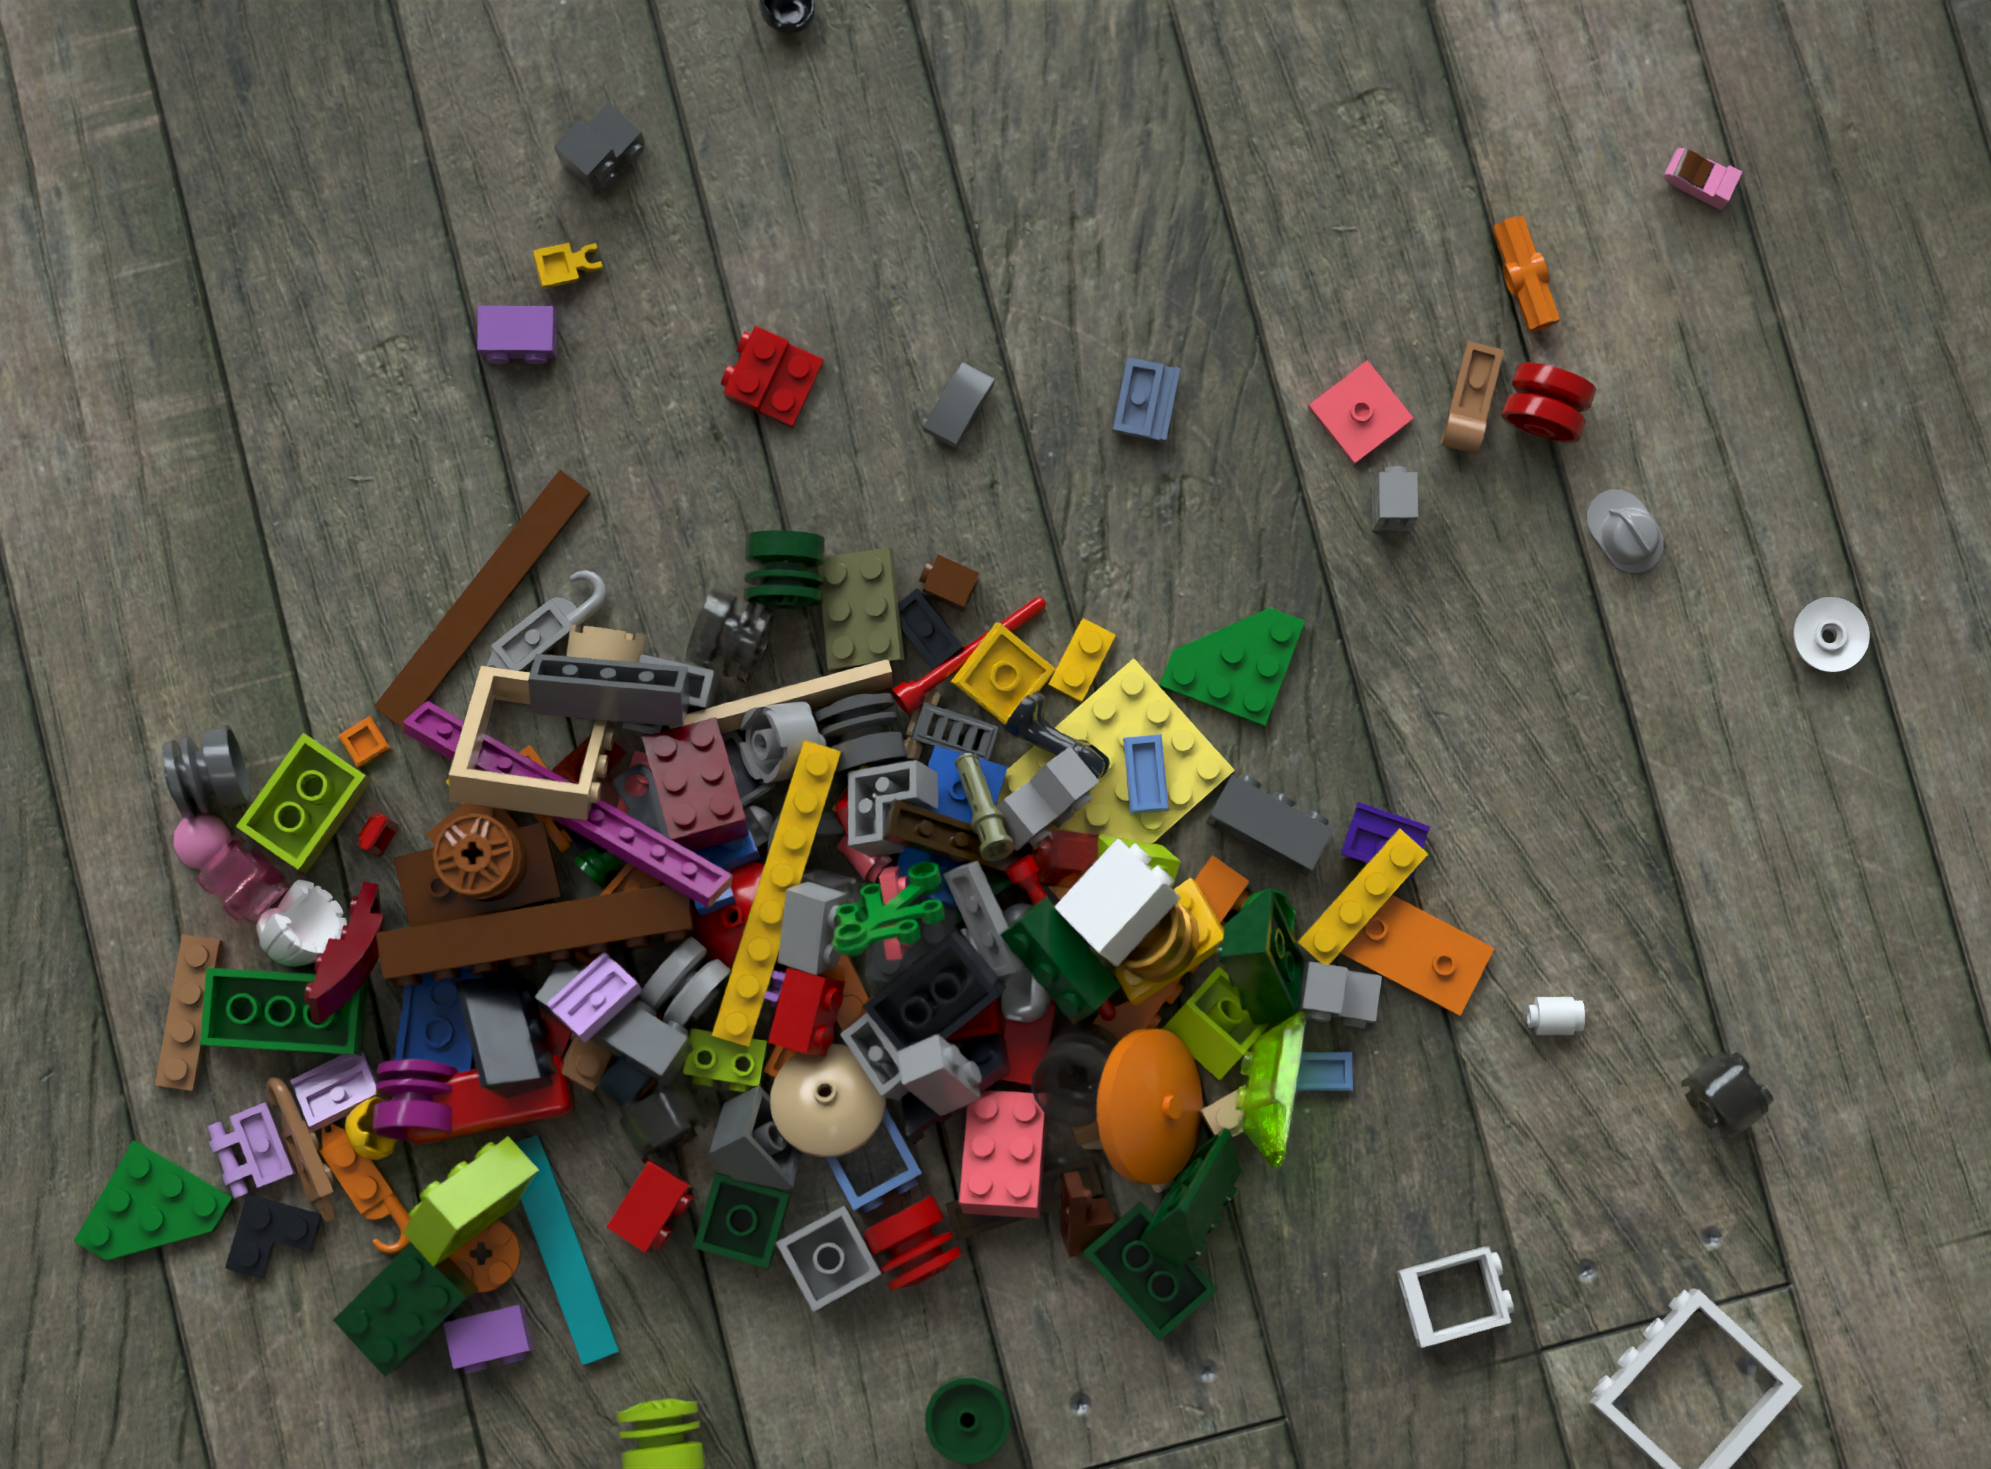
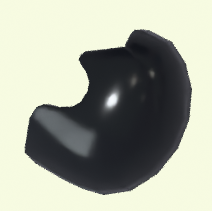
M759 0V9L763 20L768 26L786 34L798 33L806 29L814 19L816 0Z

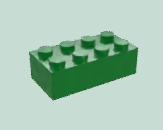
M206 968L200 1045L221 1048L361 1056L368 980L366 979L356 993L335 1013L321 1023L312 1022L310 1006L305 1005L306 987L309 982L314 983L315 974Z

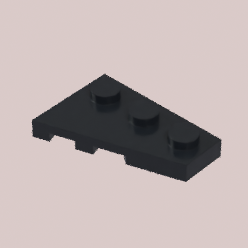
M999 1033L958 1049L960 1054L967 1060L975 1062L979 1068L982 1078L981 1083H978L980 1094L1010 1072L1006 1040ZM911 1091L901 1098L906 1138L913 1144L924 1138L923 1131L937 1120L942 1124L953 1115L952 1112L940 1116Z

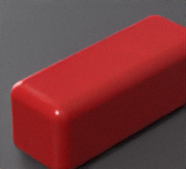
M553 1054V1060L558 1070L557 1073L550 1075L554 1084L508 1099L482 1088L477 1069L455 1073L453 1077H437L434 1082L452 1085V1092L433 1095V1102L452 1107L451 1127L453 1134L437 1129L405 1126L408 1139L416 1144L428 1145L571 1115L575 1110V1100L572 1084L562 1074L564 1058Z

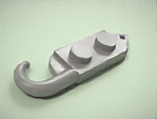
M587 570L572 574L569 577L571 582L584 579L593 585L594 593L592 597L578 608L564 598L556 597L548 600L491 645L493 651L486 667L495 666L496 668L523 672L533 664L536 654H546L569 636L571 624L579 626L602 607L607 595L606 585L602 578L595 572Z

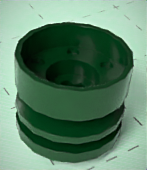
M788 530L757 531L747 534L745 560L753 565L761 566L762 570L745 574V582L756 586L744 589V600L752 604L763 605L767 608L786 610L822 604L823 592L812 587L823 585L824 578L821 575L807 572V568L818 567L824 564L825 538L818 534Z

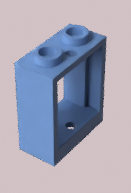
M887 1107L882 1121L909 1170L858 1197L838 1158L825 1157L853 1210L855 1211L862 1207L865 1214L884 1204L885 1201L882 1196L896 1189L898 1195L917 1186L919 1183L916 1177L922 1174Z

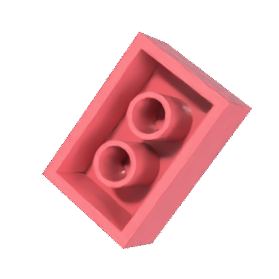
M985 1090L980 1094V1100L967 1106L959 1198L962 1213L1040 1218L1048 1118L1046 1094Z

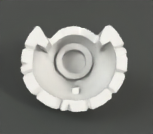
M297 880L285 894L277 908L269 909L259 917L256 925V931L260 939L259 944L271 959L281 965L295 967L316 962L319 952L324 953L328 938L340 939L342 928L344 925H347L346 918L342 917L344 912L336 900L332 901L333 896L326 890H322L319 885L314 887L312 882Z

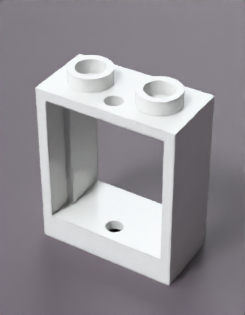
M1484 1246L1396 1271L1418 1347L1430 1346L1511 1323L1509 1313L1514 1312L1512 1299L1508 1290L1502 1291L1498 1279V1276L1503 1275L1501 1261L1497 1252L1491 1253L1489 1247ZM1478 1260L1494 1315L1433 1332L1418 1276Z

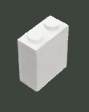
M1119 839L1107 849L1055 906L1101 955L1116 966L1124 960L1181 898L1170 887L1174 880L1158 865L1154 869L1148 865L1152 858L1136 843L1129 848Z

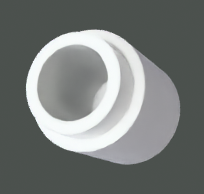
M1535 997L1534 1004L1527 1007L1528 1027L1534 1028L1536 1035H1574L1575 1031H1583L1585 1025L1583 1001H1574L1573 997Z

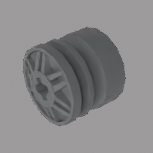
M891 694L855 695L838 700L834 704L815 713L818 724L835 723L820 731L824 739H839L840 744L831 747L841 751L833 777L848 776V772L859 770L864 763L873 768L895 764L907 758L901 732H883L882 727L898 720L896 712L879 713L894 705Z
M226 725L204 731L202 734V750L200 751L190 736L182 738L181 748L175 740L167 741L163 744L166 783L183 818L190 819L196 817L197 805L203 814L211 813L213 794H215L219 803L225 809L250 802L251 790L246 765L237 738L230 726Z

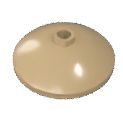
M831 1044L826 1057L799 1052L784 1064L774 1080L770 1106L778 1131L790 1145L808 1155L837 1157L857 1150L876 1133L885 1114L886 1097H881L848 1046ZM822 1088H831L832 1094L829 1097L822 1098L819 1096V1091Z

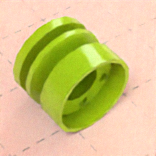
M676 1398L637 1403L633 1407L616 1412L617 1422L635 1421L636 1426L634 1429L619 1432V1438L637 1440L638 1443L637 1448L621 1453L623 1469H705L702 1442L684 1441V1433L698 1429L700 1421L682 1422L681 1416L698 1412V1402H687Z

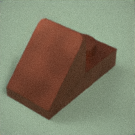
M1078 1171L1063 1173L1060 1228L1068 1256L1075 1257L1106 1232L1115 1222L1108 1200L1106 1198L1092 1199L1089 1186H1083Z

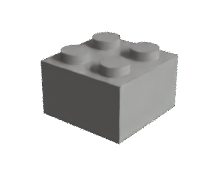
M846 1205L776 1243L813 1312L882 1274L878 1263Z

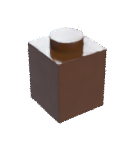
M938 554L934 563L929 561L926 563L919 582L924 584L922 588L924 595L964 613L978 584L980 573Z

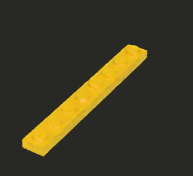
M807 740L803 741L712 1036L747 1047L750 1045L779 952L786 890L800 885L841 751Z

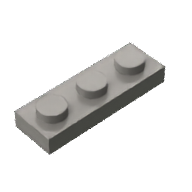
M975 861L955 867L944 873L946 882L979 954L999 977L1017 972L1025 967L1000 936L1008 926L979 862Z

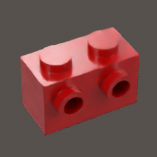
M787 967L768 1043L805 1054L826 1057L828 1048L834 1038L833 1028L837 1012L843 1003L845 981Z

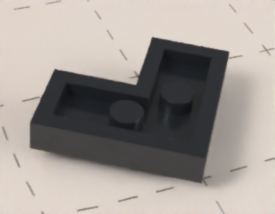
M247 1194L225 1269L265 1279L275 1242L313 1252L323 1217L317 1212L257 1195Z

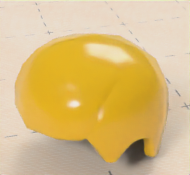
M377 1096L357 1105L351 1110L345 1121L346 1136L351 1147L360 1156L370 1160H379L392 1154L395 1143L398 1141L397 1139L378 1136L372 1132L374 1106L386 1101Z

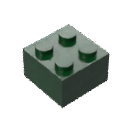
M715 1172L693 1247L766 1269L771 1268L777 1247L776 1243L780 1237L792 1193L768 1186L734 1180L729 1175Z

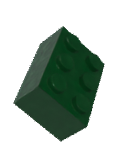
M1139 1201L1106 1232L1083 1250L1082 1253L1160 1342L1218 1290L1191 1259L1188 1258L1175 1268L1140 1240L1154 1215L1142 1201Z
M411 1242L333 1321L386 1377L399 1369L479 1289L449 1257L433 1267Z

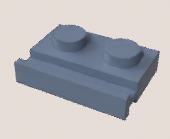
M1127 357L1112 433L1147 440L1153 439L1166 443L1181 368L1167 367L1164 364Z

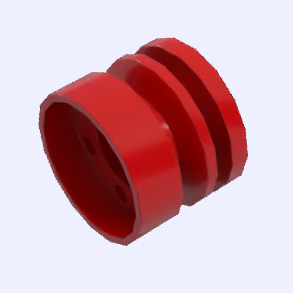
M933 1195L861 1232L873 1255L890 1250L893 1258L880 1268L882 1274L897 1266L899 1267L902 1275L887 1282L891 1291L898 1288L914 1287L945 1271L957 1257L963 1255L959 1246L945 1253L942 1252L939 1245L953 1238L954 1235L952 1232H946L934 1236L931 1229L945 1217Z

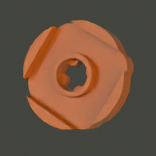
M499 1219L448 1257L479 1289L477 1292H489L503 1286L515 1274L521 1261V1245L519 1238L510 1226ZM479 1242H484L485 1248L492 1250L493 1253L492 1257L485 1259V1265H479L477 1258H472V1250L478 1248Z

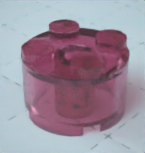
M233 835L200 869L201 874L196 878V881L205 891L212 895L216 893L225 901L222 905L223 909L236 921H240L242 918L250 922L258 921L259 917L289 888V884L280 883L285 877L263 853L256 848L248 852L241 847L246 841L239 836Z

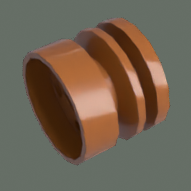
M475 813L459 816L445 825L436 838L433 851L435 869L442 881L465 897L482 902L502 899L512 892L523 878L526 865L524 847L516 834L492 817ZM477 847L484 852L483 857H478L475 864L468 857L469 854H475Z

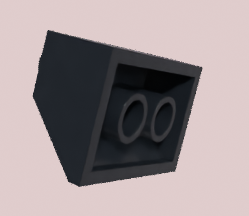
M514 974L466 979L456 982L455 986L481 1087L508 1099L553 1085L554 1083L550 1075L557 1073L558 1070L547 1041L549 1030L545 1021L541 1018L538 1003L535 999L538 993L536 987Z

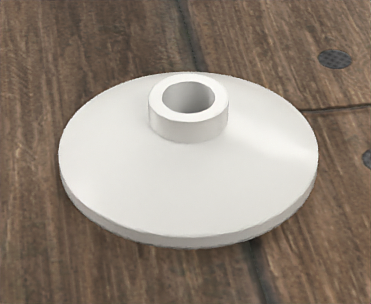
M1824 597L1811 602L1799 613L1794 624L1793 639L1799 655L1807 664L1824 672H1840L1849 669L1861 660L1868 648L1870 632L1865 616L1854 604L1837 597ZM1829 630L1834 634L1833 643H1827L1823 640V631Z

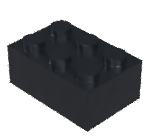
M957 927L873 994L862 1007L895 1048L900 1051L937 1034L944 1040L1000 997L1006 986Z

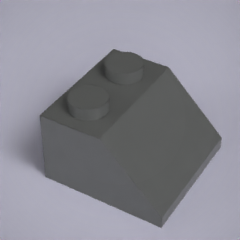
M757 1086L723 1104L709 1154L719 1167H722L734 1180L788 1190L793 1187L802 1152L790 1145L780 1134L772 1117L770 1096L760 1086Z

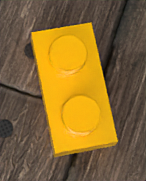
M1082 618L1048 687L1082 703L1116 634Z

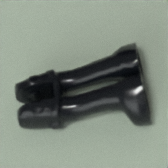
M1038 691L1034 692L1032 696L1027 695L1013 711L1004 729L1014 737L1020 738L1055 756H1058L1071 746L1097 779L1102 778L1109 769V758L1088 741L1083 739L1077 740L1051 726L1044 719V711L1047 706V698Z

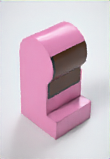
M1677 148L1663 177L1674 187L1722 211L1728 203L1743 171L1730 165L1726 168L1712 160L1704 159L1694 151Z

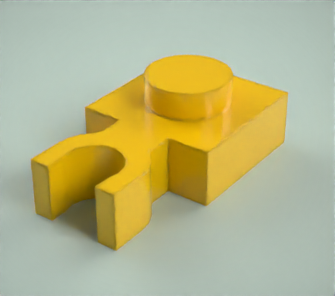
M570 243L533 250L532 257L541 290L578 282L577 270H584L586 272L601 270V261L589 263L585 259L587 253L597 251V244L586 245L579 252L572 253Z

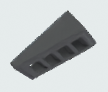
M922 703L911 739L932 747L939 746L963 754H977L978 758L988 761L998 733V727L946 709ZM934 715L939 718L931 737L927 735V731ZM947 721H951L953 723L948 735L947 741L942 740V736ZM962 726L968 727L962 746L957 745ZM977 731L981 733L976 749L972 750Z

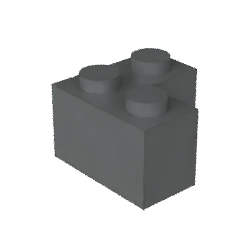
M608 103L588 125H585L579 119L555 144L554 148L562 167L593 195H596L601 189L606 191L614 184L619 176L618 170L626 162L631 164L640 156L644 149L642 145L645 141L642 132Z

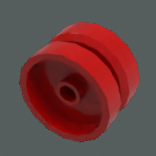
M1519 363L1511 383L1517 393L1508 395L1501 413L1503 420L1517 429L1541 438L1567 443L1578 442L1581 439L1586 423L1585 418L1580 412L1590 409L1597 390L1595 386L1585 378L1558 367L1541 363Z

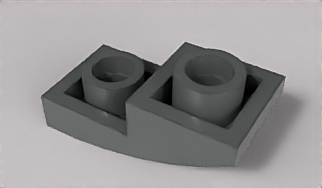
M962 362L936 403L924 426L923 432L956 448L974 423L975 414L993 389L995 379Z

